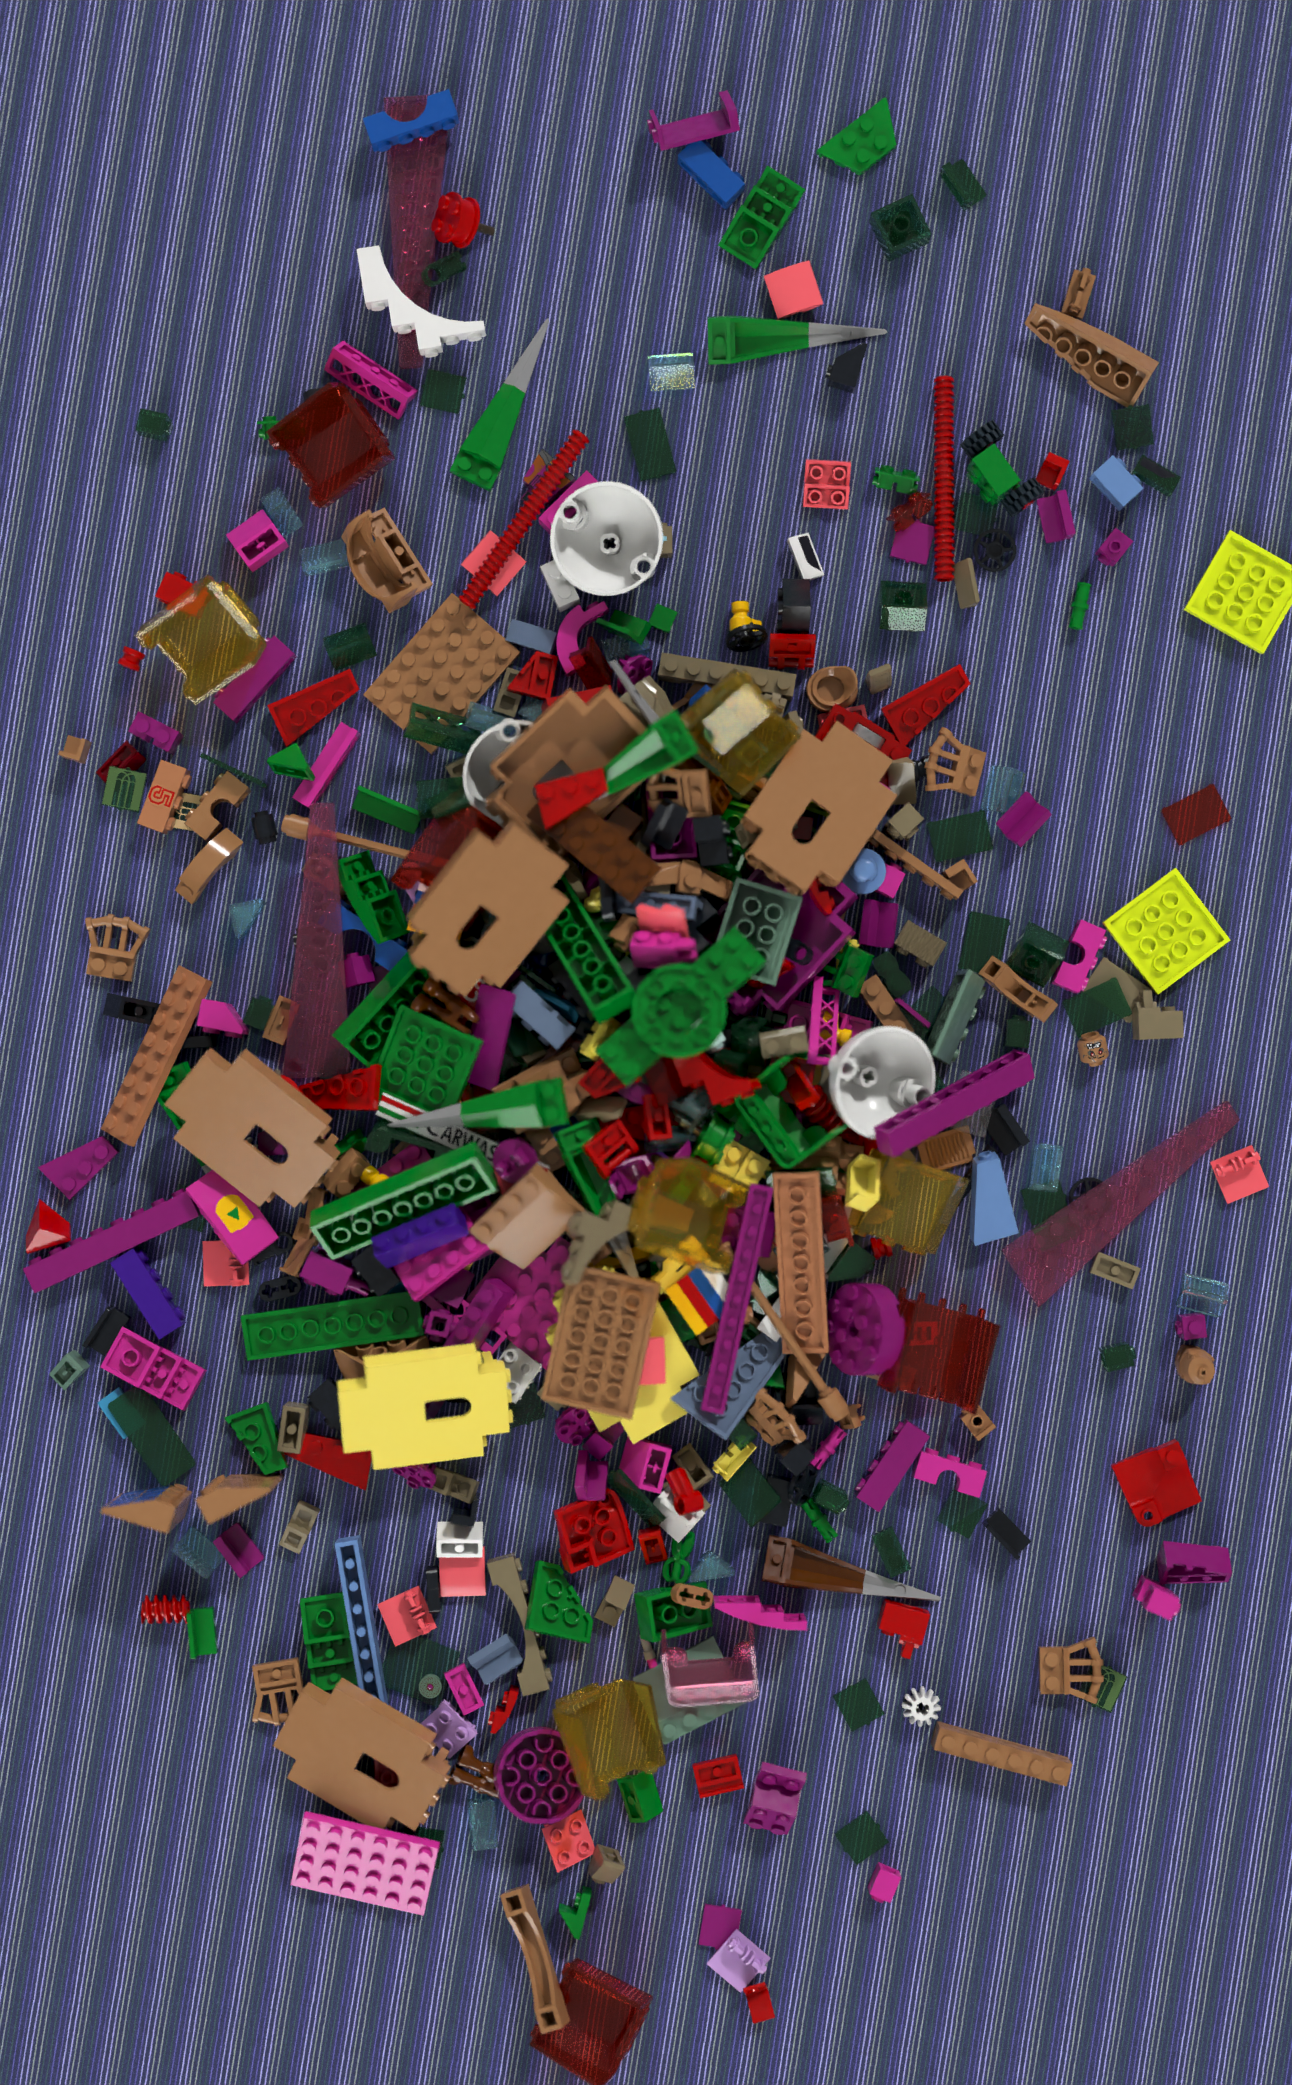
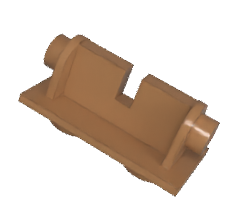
M1082 268V271L1074 269L1061 313L1083 319L1096 278L1095 275L1090 274V269Z

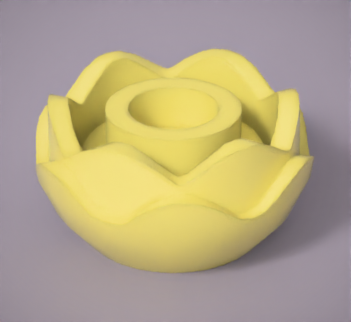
M599 886L592 889L590 897L584 900L583 907L587 912L597 913L601 910Z

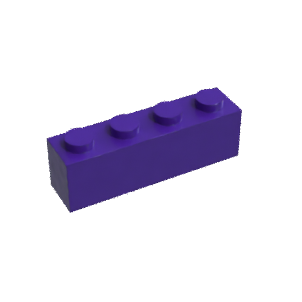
M453 1203L372 1237L374 1256L388 1269L469 1235L466 1215Z
M135 1247L110 1264L160 1340L186 1323L184 1320L186 1316L179 1306L176 1307L172 1301L173 1295L167 1287L164 1288L160 1283L161 1276L155 1268L151 1269L147 1262L149 1258L145 1251Z

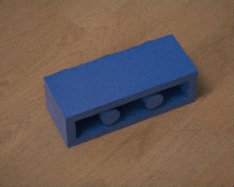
M706 140L688 144L678 154V164L726 210L744 192V178L737 171L733 172L728 167V162L722 156H717Z

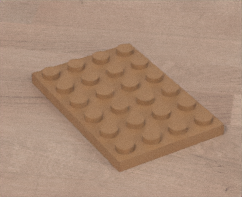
M451 593L363 695L432 755L521 652L510 642L506 641L502 635L472 609L463 604L456 595Z
M586 1266L579 1283L565 1284L541 1399L632 1420L661 1283Z

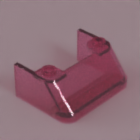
M748 1623L749 1641L736 1644L733 1648V1657L689 1661L687 1652L683 1648L668 1647L666 1629L661 1630V1655L668 1703L673 1707H692L744 1703L756 1700L759 1696V1683L753 1623Z

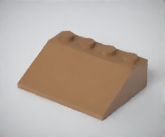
M536 1163L474 1221L469 1231L481 1243H485L490 1250L520 1268L525 1269L569 1228L568 1223L572 1215L585 1210Z
M272 1473L270 1475L231 1474L227 1477L222 1474L211 1480L212 1482L199 1491L201 1495L196 1499V1502L209 1525L271 1492L284 1476L282 1473Z

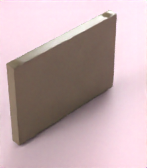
M1103 957L1089 977L1088 984L1082 992L1124 1019L1125 1022L1131 1023L1132 1008H1135V1002H1139V990L1152 989L1109 961L1108 958Z

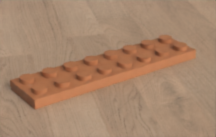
M180 965L178 966L101 1127L103 1131L129 1146H135L200 1010L201 1000L205 999L213 983L212 981Z
M820 1171L774 1172L773 1192L781 1320L804 1354L829 1353ZM782 1339L783 1354H793Z

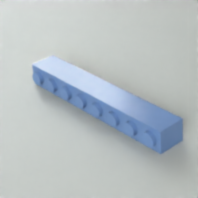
M361 1536L338 1538L335 1542V1549L358 1687L388 1704Z

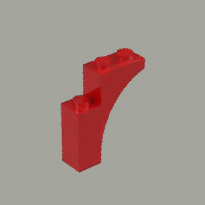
M705 1051L688 1058H673L682 1086H692V1089H696L705 1085L712 1105L721 1104L722 1107L735 1103L734 1098L741 1096L744 1099L755 1095L754 1090L761 1088L758 1079L742 1078L723 1070L712 1061Z

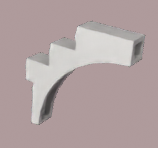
M379 245L357 249L367 310L381 311L389 306L394 333L408 334L416 329L421 356L425 355V357L429 358L442 353V343L455 345L460 340L479 341L482 337L486 336L484 321L464 322L449 320L431 314L415 305L400 291L391 279L385 267Z

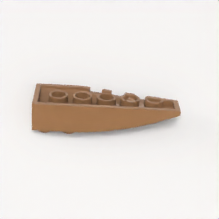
M1037 303L1034 304L1024 323L1045 344L1048 343L1056 350L1055 353L1060 358L1063 357L1072 365L1071 368L1077 374L1080 373L1088 380L1087 383L1092 388L1130 410L1159 364L1156 360L1106 332Z

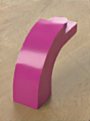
M596 601L588 605L585 612L579 604L566 615L559 627L556 642L557 653L562 669L567 677L587 667V663L578 648V637L584 627L597 620V618H601L609 613L604 601L601 603Z

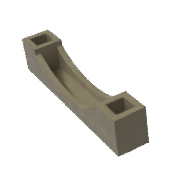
M662 653L658 680L678 684H707L737 690L745 689L763 695L765 693L770 695L777 693L781 695V698L791 702L797 674Z
M513 1552L488 1559L487 1567L492 1585H498L508 1595L517 1609L523 1625L526 1647L523 1668L518 1669L517 1672L522 1695L527 1696L550 1689V1682L553 1681L551 1669L546 1668L544 1663L547 1655L544 1645L540 1646L538 1641L541 1633L525 1630L529 1605L526 1594L529 1593L526 1579L522 1580L520 1572L523 1571L520 1557L516 1558Z

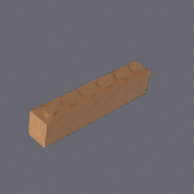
M940 1721L936 1722L931 1740L932 1747L936 1751L1066 1787L1073 1765L1066 1756Z

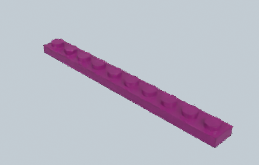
M754 1183L749 1185L700 1407L703 1411L724 1415L773 1187Z

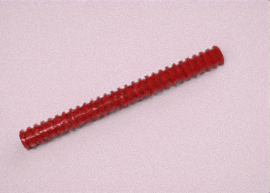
M938 376L934 378V383L936 384L934 386L936 391L934 393L936 398L934 400L936 405L934 407L936 412L934 414L936 419L934 421L936 426L934 428L936 433L934 435L936 440L934 442L936 447L934 449L936 454L934 456L936 461L934 463L936 468L934 470L936 475L934 477L936 482L934 484L936 489L934 491L936 496L934 498L936 503L934 505L936 510L934 513L936 517L934 520L936 524L934 527L936 531L934 534L936 538L934 541L936 545L934 548L936 552L934 555L936 559L934 562L936 566L934 569L936 573L934 579L939 582H948L955 578L952 575L955 571L952 568L955 564L952 561L955 557L952 554L955 550L952 546L955 543L952 539L955 536L952 532L954 530L952 525L954 523L952 518L954 516L952 511L954 509L952 504L954 502L952 497L954 495L952 490L954 488V483H952L954 481V476H952L954 474V469H952L954 467V462H952L954 460V455H952L954 453V448H952L954 446V441H952L954 439V434H952L954 432V427H952L954 425V420H952L954 418V413H952L954 411V406H952L954 404V399H952L954 397V392L952 391L954 389L952 384L954 378L951 376Z
M571 431L572 436L567 437L568 441L563 443L564 447L559 449L560 453H556V459H552V465H548V471L543 472L544 477L539 478L540 482L535 484L536 488L531 490L532 494L527 496L528 500L523 502L524 506L519 507L520 512L515 513L516 517L511 519V525H507V531L504 530L502 532L504 535L498 538L500 541L494 544L496 547L491 548V554H487V560L482 562L483 566L478 567L479 571L475 572V577L470 579L472 582L466 585L468 588L466 590L463 589L462 596L459 595V600L469 608L475 609V604L480 603L479 599L484 597V591H488V585H492L491 581L496 579L495 575L500 573L499 569L504 568L503 563L508 562V556H512V550H516V545L521 543L519 540L525 537L523 534L525 532L528 533L529 530L527 528L529 526L532 527V521L537 519L536 515L541 514L540 509L545 508L544 504L549 502L548 498L553 496L552 492L557 490L556 486L561 484L560 480L565 479L564 474L569 473L568 469L573 467V461H577V455L580 456V451L585 449L584 445L590 442L580 431Z

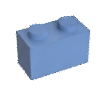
M1112 455L1089 479L1120 512L1144 488L1141 486L1142 482L1134 474L1131 475L1126 470V464L1120 458L1116 459Z

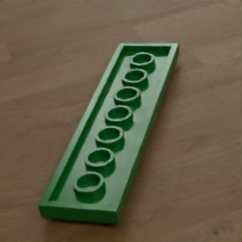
M408 1291L383 1294L381 1297L376 1295L241 1315L247 1361L426 1335L425 1329H422L424 1318L421 1300L418 1302L413 1301Z

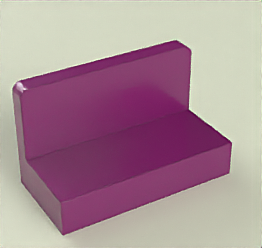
M1066 489L1057 491L1054 496L1038 499L1036 503L1045 543L1048 544L1073 538L1076 532Z
M1025 791L996 822V825L1008 840L1022 847L1052 814L1048 809L1037 803L1029 792Z
M864 899L859 944L869 947L893 948L899 908L897 903Z
M588 1450L578 1451L575 1478L578 1501L605 1500L608 1461H590Z
M238 1522L213 1541L239 1578L247 1574L251 1568L264 1559V1555Z

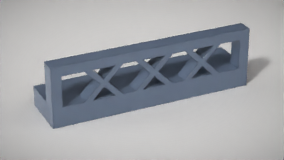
M616 891L618 914L620 915L624 913L630 916H637L635 908L640 903L659 909L664 904L684 909L686 921H695L697 910H702L703 903L695 896L642 892L638 899L631 904Z

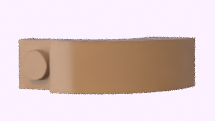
M228 828L222 830L187 866L179 878L180 882L175 891L189 903H195L212 877L220 868L235 857L244 842Z
M994 956L988 960L978 973L1006 999L1043 1023L1058 1006L1054 1000L1030 986L1007 964Z

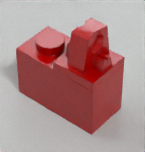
M884 1598L877 1626L881 1629V1633L894 1636L897 1634L899 1637L898 1643L902 1644L901 1657L910 1659L913 1648L918 1649L919 1645L922 1646L930 1613L926 1609Z

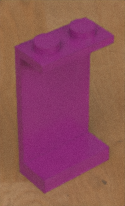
M728 90L719 92L721 110L664 125L659 124L654 110H649L650 119L647 120V126L654 144L658 143L660 150L663 151L740 131L737 108Z

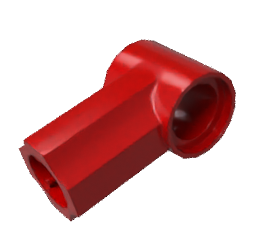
M682 1467L676 1468L665 1476L674 1495L673 1504L678 1515L682 1516L703 1509L704 1499L699 1491H694L685 1469H682Z

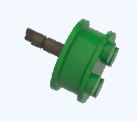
M714 1111L701 1128L676 1114L673 1120L678 1122V1125L682 1128H686V1130L697 1135L690 1156L694 1157L697 1155L703 1158L710 1167L713 1164L718 1165L723 1158L725 1145H730L736 1135L734 1133L735 1122L730 1121L728 1123L717 1117L718 1113Z

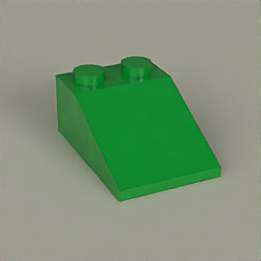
M706 1581L687 1583L688 1585L707 1589ZM673 1586L654 1588L634 1594L640 1639L652 1643L712 1627L710 1607L698 1609L675 1603L671 1598ZM686 1592L679 1593L681 1597H688L689 1595ZM696 1595V1599L704 1601L705 1596Z

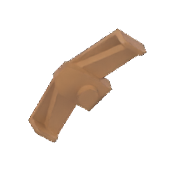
M686 859L681 862L657 863L662 869L648 885L676 884L675 893L692 896L700 895L701 889L723 899L725 902L730 900L733 889V882L729 879L700 867L696 861Z
M313 1186L310 1189L312 1195L308 1199L306 1217H299L292 1239L297 1240V1243L284 1266L279 1268L280 1271L295 1277L299 1276L300 1273L298 1272L312 1247L319 1244L318 1239L310 1229V1215L312 1210L324 1205L325 1194H328V1190L320 1187L316 1188Z

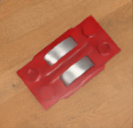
M834 703L814 736L822 742L830 728L838 721L892 760L909 757L912 752L911 749L896 741L893 734L859 713H851ZM886 771L879 782L888 787Z

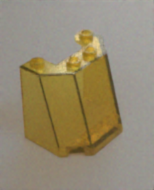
M208 574L144 623L135 634L143 648L152 650L158 645L160 651L174 663L177 671L187 678L183 683V694L195 706L253 667L267 646L265 638L258 632L257 627L260 623L257 616L229 583L225 581L218 583L213 579V576Z
M733 669L680 716L700 750L696 754L726 784L744 796L802 736L797 732L799 727L790 718L787 721L781 718L775 712L777 707L769 699L765 701L760 696L762 691L754 683L751 684L753 678L746 671L740 672Z
M871 1148L869 1157L881 1160L879 1201L866 1212L852 1208L846 1226L854 1229L853 1234L866 1237L869 1234L881 1238L882 1244L895 1247L897 1243L903 1245L902 1250L923 1256H926V1253L935 1255L966 1190L969 1179L899 1156L891 1157L877 1149Z
M691 1157L659 1159L654 1164V1170L648 1177L643 1176L638 1181L627 1226L634 1233L636 1238L635 1244L639 1249L711 1274H729L732 1260L731 1255L726 1251H718L728 1208H738L745 1203L749 1185Z
M616 1679L603 1686H599L597 1682L586 1685L555 1701L556 1708L552 1711L582 1796L593 1798V1800H602L610 1792V1787L608 1786L610 1781L626 1776V1773L634 1769L644 1771L646 1774L655 1773L658 1771V1768L666 1764L651 1685L626 1679Z

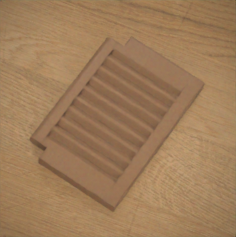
M968 1125L938 1133L936 1136L925 1139L917 1146L923 1168L928 1167L930 1174L972 1162V1154H976Z

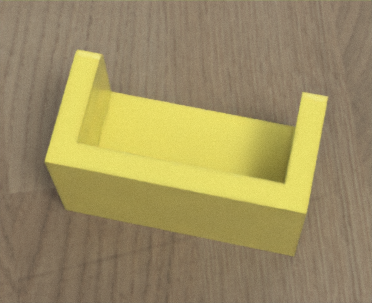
M860 1154L847 1165L845 1206L866 1212L879 1201L881 1160Z

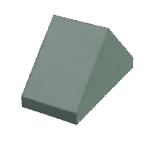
M73 1350L61 1359L49 1375L65 1391L90 1365L76 1350Z

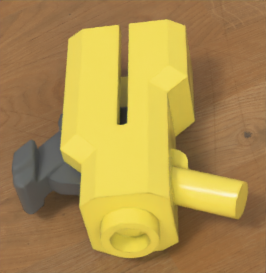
M687 1235L668 1253H652L647 1258V1261L656 1262V1266L659 1269L651 1278V1281L661 1283L660 1295L662 1293L667 1294L665 1292L666 1288L711 1257L704 1248L700 1249L701 1245L693 1236Z

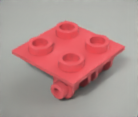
M1252 1145L1210 1162L1227 1204L1269 1187L1259 1160H1261L1258 1152L1254 1151Z
M221 1240L202 1241L204 1286L250 1285L249 1261L242 1266Z
M419 1585L377 1604L395 1647L437 1628L432 1614L429 1613V1607Z
M581 1809L558 1822L544 1824L542 1832L557 1873L593 1855L595 1846Z

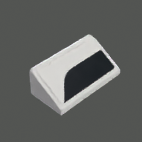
M809 533L788 538L787 542L801 579H810L811 581L824 576Z

